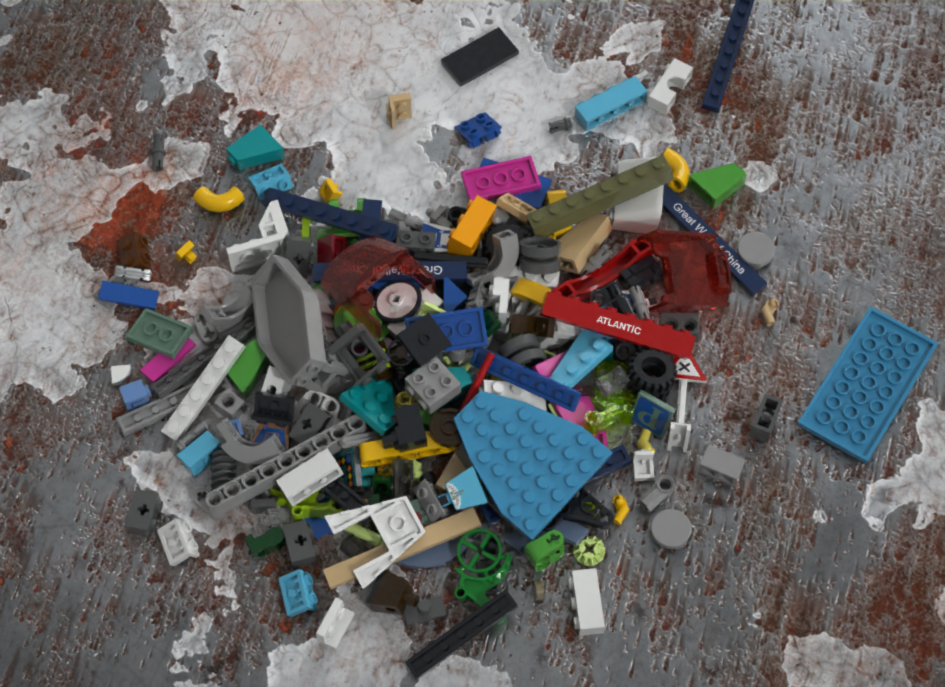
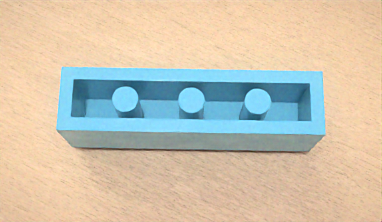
M636 76L630 79L627 78L622 83L611 86L605 92L595 94L591 99L578 103L575 106L574 117L587 132L645 102L647 90Z

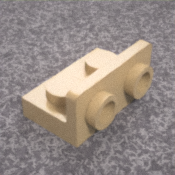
M410 93L388 96L389 103H386V117L388 124L391 123L392 129H396V120L412 118Z
M508 192L499 197L495 204L501 210L528 226L530 225L526 214L537 210Z

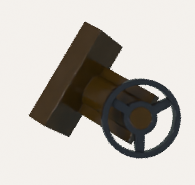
M399 339L392 341L388 349H386L385 341H377L381 348H385V353L391 360L389 362L391 367L380 374H374L376 382L394 379L393 368L406 366L413 361L412 357L410 359L407 356L408 352L402 343L391 347L394 343L400 341ZM376 357L371 358L370 362L377 360Z

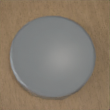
M760 232L745 234L741 237L737 246V254L740 258L756 270L769 264L775 253V245L771 238Z
M662 510L652 520L650 528L651 538L663 548L678 550L682 548L690 537V521L685 514L678 510Z

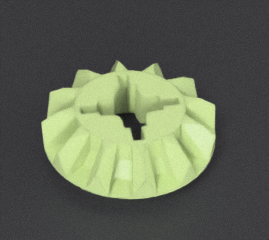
M586 535L577 547L573 546V555L582 565L594 566L603 560L605 547L602 540L598 539L595 535ZM585 545L588 547L594 546L592 554L591 552H585Z

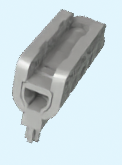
M314 288L313 290L319 299L326 363L304 388L327 394L338 393L345 389L348 390L357 381H355V378L337 354L331 355L327 349L339 339L333 326L334 312L328 293L322 289Z

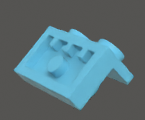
M282 163L248 177L260 201L264 200L269 188L284 192L293 188L289 172Z
M298 569L279 578L287 616L293 617L307 610L313 612L318 610V599L312 586L313 578L308 572Z

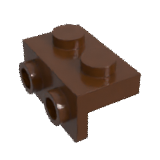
M134 231L117 240L120 262L123 268L127 266L151 269L148 240L145 236Z

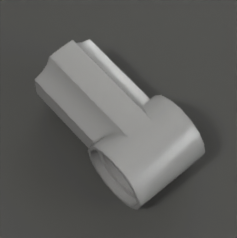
M669 475L660 476L657 482L638 499L640 506L650 513L665 498L670 497L675 484L673 478ZM667 484L670 488L664 490L660 487V485Z

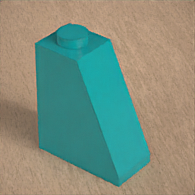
M261 125L226 148L228 162L232 166L235 165L239 170L281 160L285 157L283 147Z

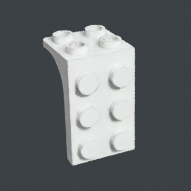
M483 380L477 391V394L480 391L522 401L547 412L546 399L507 381Z

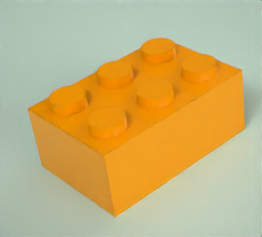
M478 195L474 201L470 200L465 209L467 210L466 213L461 214L457 221L458 226L456 229L453 228L448 236L449 240L446 244L448 250L446 254L472 256L484 237V233L492 223L497 205Z

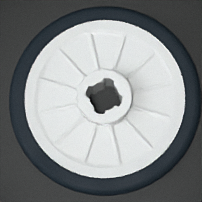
M393 281L383 286L377 292L373 308H375L376 315L384 322H404L405 318L412 317L420 308L422 294L417 285L410 281Z

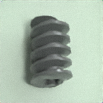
M224 450L212 453L213 467L211 468L212 482L210 483L212 489L210 491L236 477V472L233 470H236L237 466L232 463H236L237 460L229 456Z

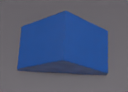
M444 278V311L459 310L468 301V298L449 278Z

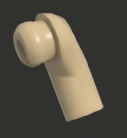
M775 298L768 300L761 309L767 326H772L776 323L772 314L779 306V302Z

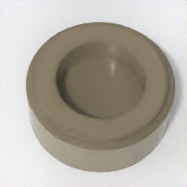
M533 580L532 591L535 601L543 600V583L541 580Z

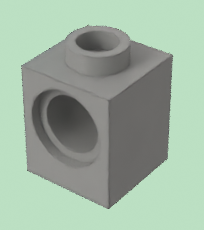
M228 389L223 393H219L215 398L216 411L224 417H228L229 420L240 418L247 410L245 401ZM233 403L232 406L225 407L226 404Z

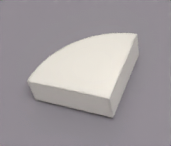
M131 364L111 366L112 386L120 385L130 375Z

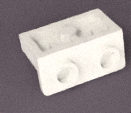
M177 518L157 530L171 566H176L190 556L194 558L200 556L198 544L191 534L190 524Z
M334 599L316 632L319 642L334 649L338 647L355 615L353 611L344 608L342 600Z

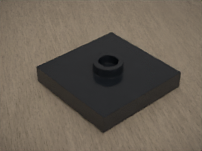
M429 313L397 334V338L419 368L452 345Z

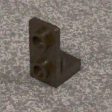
M511 313L508 331L509 333H531L540 337L553 338L556 319Z

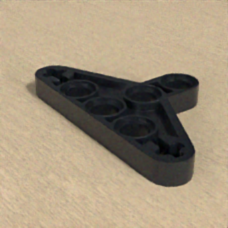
M581 488L578 491L580 493L579 497L572 498L565 505L567 509L564 512H559L552 519L553 524L546 526L543 531H552L563 519L605 530L612 526L614 516L608 508L585 489ZM586 502H591L595 508L592 511H587L583 505ZM601 516H602L603 518L607 516V517H608V522H607V521H604V522L602 523V522H601Z

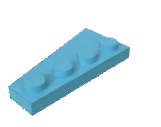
M582 329L550 376V379L573 388L613 351V345L591 331Z

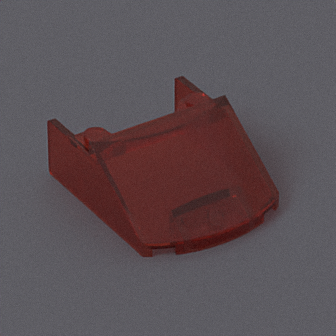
M654 230L637 238V242L650 243L653 254L661 258L667 294L661 296L660 304L648 308L649 312L688 313L729 306L730 303L727 301L728 295L732 293L731 270L724 247L720 248L716 240L718 238L717 234Z
M379 236L360 240L344 249L332 260L321 279V287L360 323H363L378 340L382 337L381 324L368 312L373 308L375 301L367 289L389 270L395 267L404 275H412L431 294L436 292L435 277L408 253L407 248Z

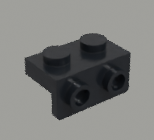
M257 391L255 393L254 412L251 415V420H256L260 424L275 423L279 427L290 425L294 419L296 397Z

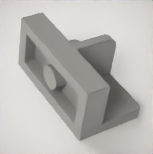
M708 445L698 472L735 487L745 459L715 446Z

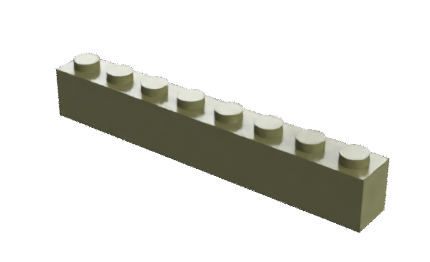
M664 154L526 214L530 228L535 237H546L673 181L672 170Z

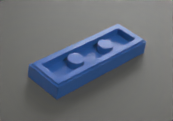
M102 281L98 299L100 301L142 309L147 308L155 311L159 291Z

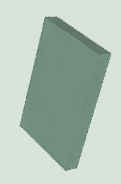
M145 308L125 338L129 342L174 360L194 329L190 325Z

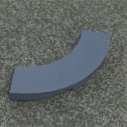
M551 520L547 526L552 525L553 520ZM562 520L553 529L562 533L564 542L576 547L589 533V530L584 526L567 520ZM542 530L535 539H538L539 537L548 532ZM516 531L510 533L503 540L505 545L519 554L531 542L526 536L521 537Z
M477 534L471 535L468 538L475 539ZM460 540L446 541L396 562V564L413 569L443 566L458 557L457 547ZM462 545L461 555L468 549V547Z

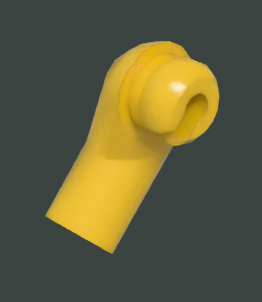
M617 494L613 497L616 509L613 522L616 525H621L629 512V507L626 499L622 495Z

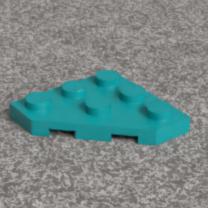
M373 375V380L366 386H352L343 392L339 399L383 437L394 429L391 417L395 416L392 382L390 380L376 382Z

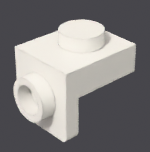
M641 449L634 452L632 459L634 481H654V451Z

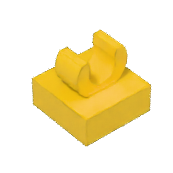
M325 179L318 190L324 203L328 205L329 200L339 199L343 194L342 191H338L339 185L334 183L332 179Z
M189 240L176 252L174 258L178 262L185 259L189 264L193 263L197 257L192 252L195 245Z

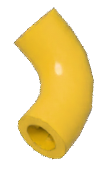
M668 147L664 152V156L671 167L673 181L669 182L668 186L675 192H682L689 181V166L681 155Z
M203 186L195 192L193 200L208 211L220 213L230 211L245 201V197L235 186L223 194H214L207 187Z

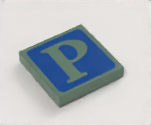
M641 390L628 420L651 431L652 434L662 439L666 434L676 409Z

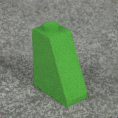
M732 163L691 174L688 186L714 209L745 184L747 174H745L741 167Z
M257 338L246 345L244 351L227 373V376L245 399L250 396L270 361L260 348Z

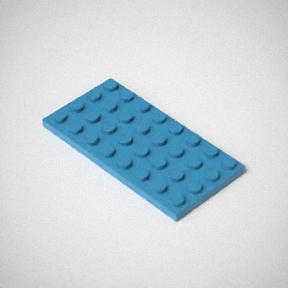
M870 306L801 416L797 426L867 464L939 343Z

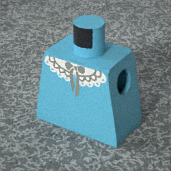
M473 466L445 484L448 492L438 496L442 507L453 503L456 510L490 503Z

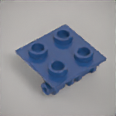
M484 112L476 115L474 118L461 122L454 128L468 140L466 142L468 148L474 149L484 144V139L488 142L499 137L502 127Z

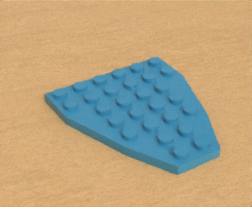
M480 391L454 418V423L468 458L500 514L530 541L537 537L613 454L611 450L578 424L525 402Z

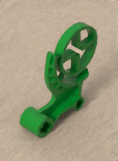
M479 528L464 534L458 543L457 555L462 566L459 569L457 567L454 568L455 572L461 576L459 587L455 589L454 593L459 602L464 603L469 599L480 608L490 601L486 597V592L498 585L508 573L513 555L508 553L503 555L498 537L489 530ZM478 533L487 534L480 545L482 550L486 547L491 537L497 542L499 547L497 558L486 551L482 552L484 557L494 562L488 568L473 569L480 557L478 553L474 555L468 566L462 560V545L475 552L478 550L475 545L466 541L471 535ZM501 559L505 560L502 567L497 572L489 576L488 572L495 569L500 563ZM466 569L474 574H483L484 577H471L464 574L463 571ZM505 616L503 619H501L494 625L497 626L504 624V622L507 619V616Z

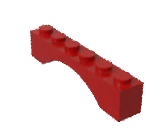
M642 234L629 242L612 259L602 265L600 269H596L582 277L567 280L552 290L560 291L562 296L568 298L570 295L581 298L580 301L583 302L588 299L589 294L619 279L621 271L648 255L653 257L655 247Z

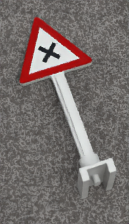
M692 354L690 359L687 360L678 357L673 359V363L677 366L675 380L679 381L676 423L671 422L667 451H671V447L675 446L683 447V452L687 453L691 424H684L687 382H707L705 375Z

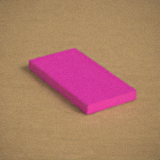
M532 156L461 171L462 181L469 201H474L477 195L491 201L498 199L507 192L511 195H517L541 189V183Z
M563 352L533 366V371L550 378L566 353ZM581 381L572 388L582 393L575 412L550 402L558 417L578 424L585 429L601 421Z

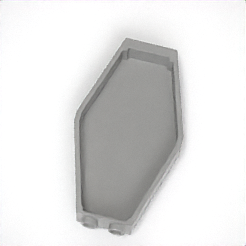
M272 254L251 278L257 341L260 348L288 384L304 387L326 363L319 299L315 291L287 258Z

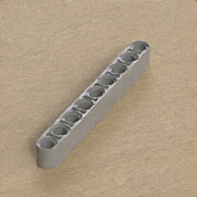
M353 415L214 489L205 498L209 512L214 516L222 515L278 485L276 480L284 473L292 471L300 463L308 461L320 451L328 448L332 455L344 448H341V444H339L341 438L336 437L367 432L365 421L358 415ZM303 454H309L306 457H301ZM252 482H255V484L252 485V486H249V485H248V484H250V483H252ZM233 492H238L236 495H230Z

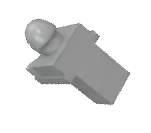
M440 205L435 211L432 208L426 210V215L430 217V223L453 229V223L446 219L450 210L448 206Z
M500 207L496 208L490 227L495 228V224L503 225V223H506L510 217L509 213L504 212Z

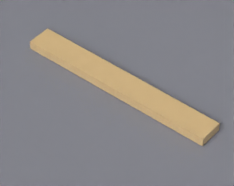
M469 508L424 527L426 533L392 564L461 536L473 529L480 528L481 523L474 508ZM383 544L323 569L330 589L332 590L356 580L357 578L353 570L389 552L386 545Z

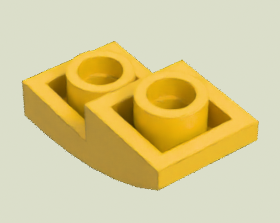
M520 278L510 291V294L524 302L529 300L541 307L545 293L551 292L552 289L537 282Z

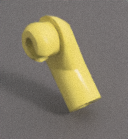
M642 429L637 441V448L639 450L654 451L655 453V449L648 442L651 431Z

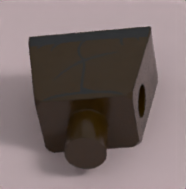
M384 570L377 577L366 600V604L374 612L401 615L407 605L417 606L419 596L412 594L413 588L407 580Z

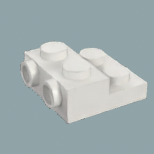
M495 277L494 284L489 287V306H492L493 313L503 323L498 331H506L510 279H505L504 277Z

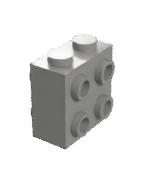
M437 356L405 378V391L410 397L414 396L422 411L426 410L429 415L461 393V383Z

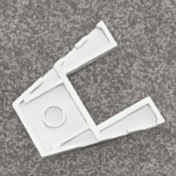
M407 496L324 516L334 535L371 517L389 552L353 570L362 589H365L426 533Z

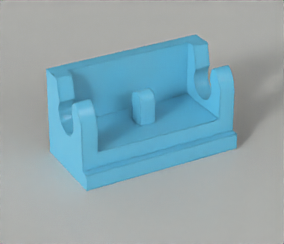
M207 430L177 454V457L195 478L212 464V453L223 449L221 443Z

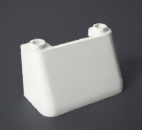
M658 156L618 161L613 166V175L620 174ZM664 185L616 205L614 211H610L609 214L612 230L655 235L662 214Z

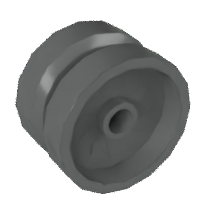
M527 237L519 241V252L522 254L519 257V269L529 274L546 275L560 270L561 260L558 255L561 253V242L550 237Z
M531 333L512 338L498 350V355L533 370V366L548 360L544 350L540 348L541 344L538 337Z

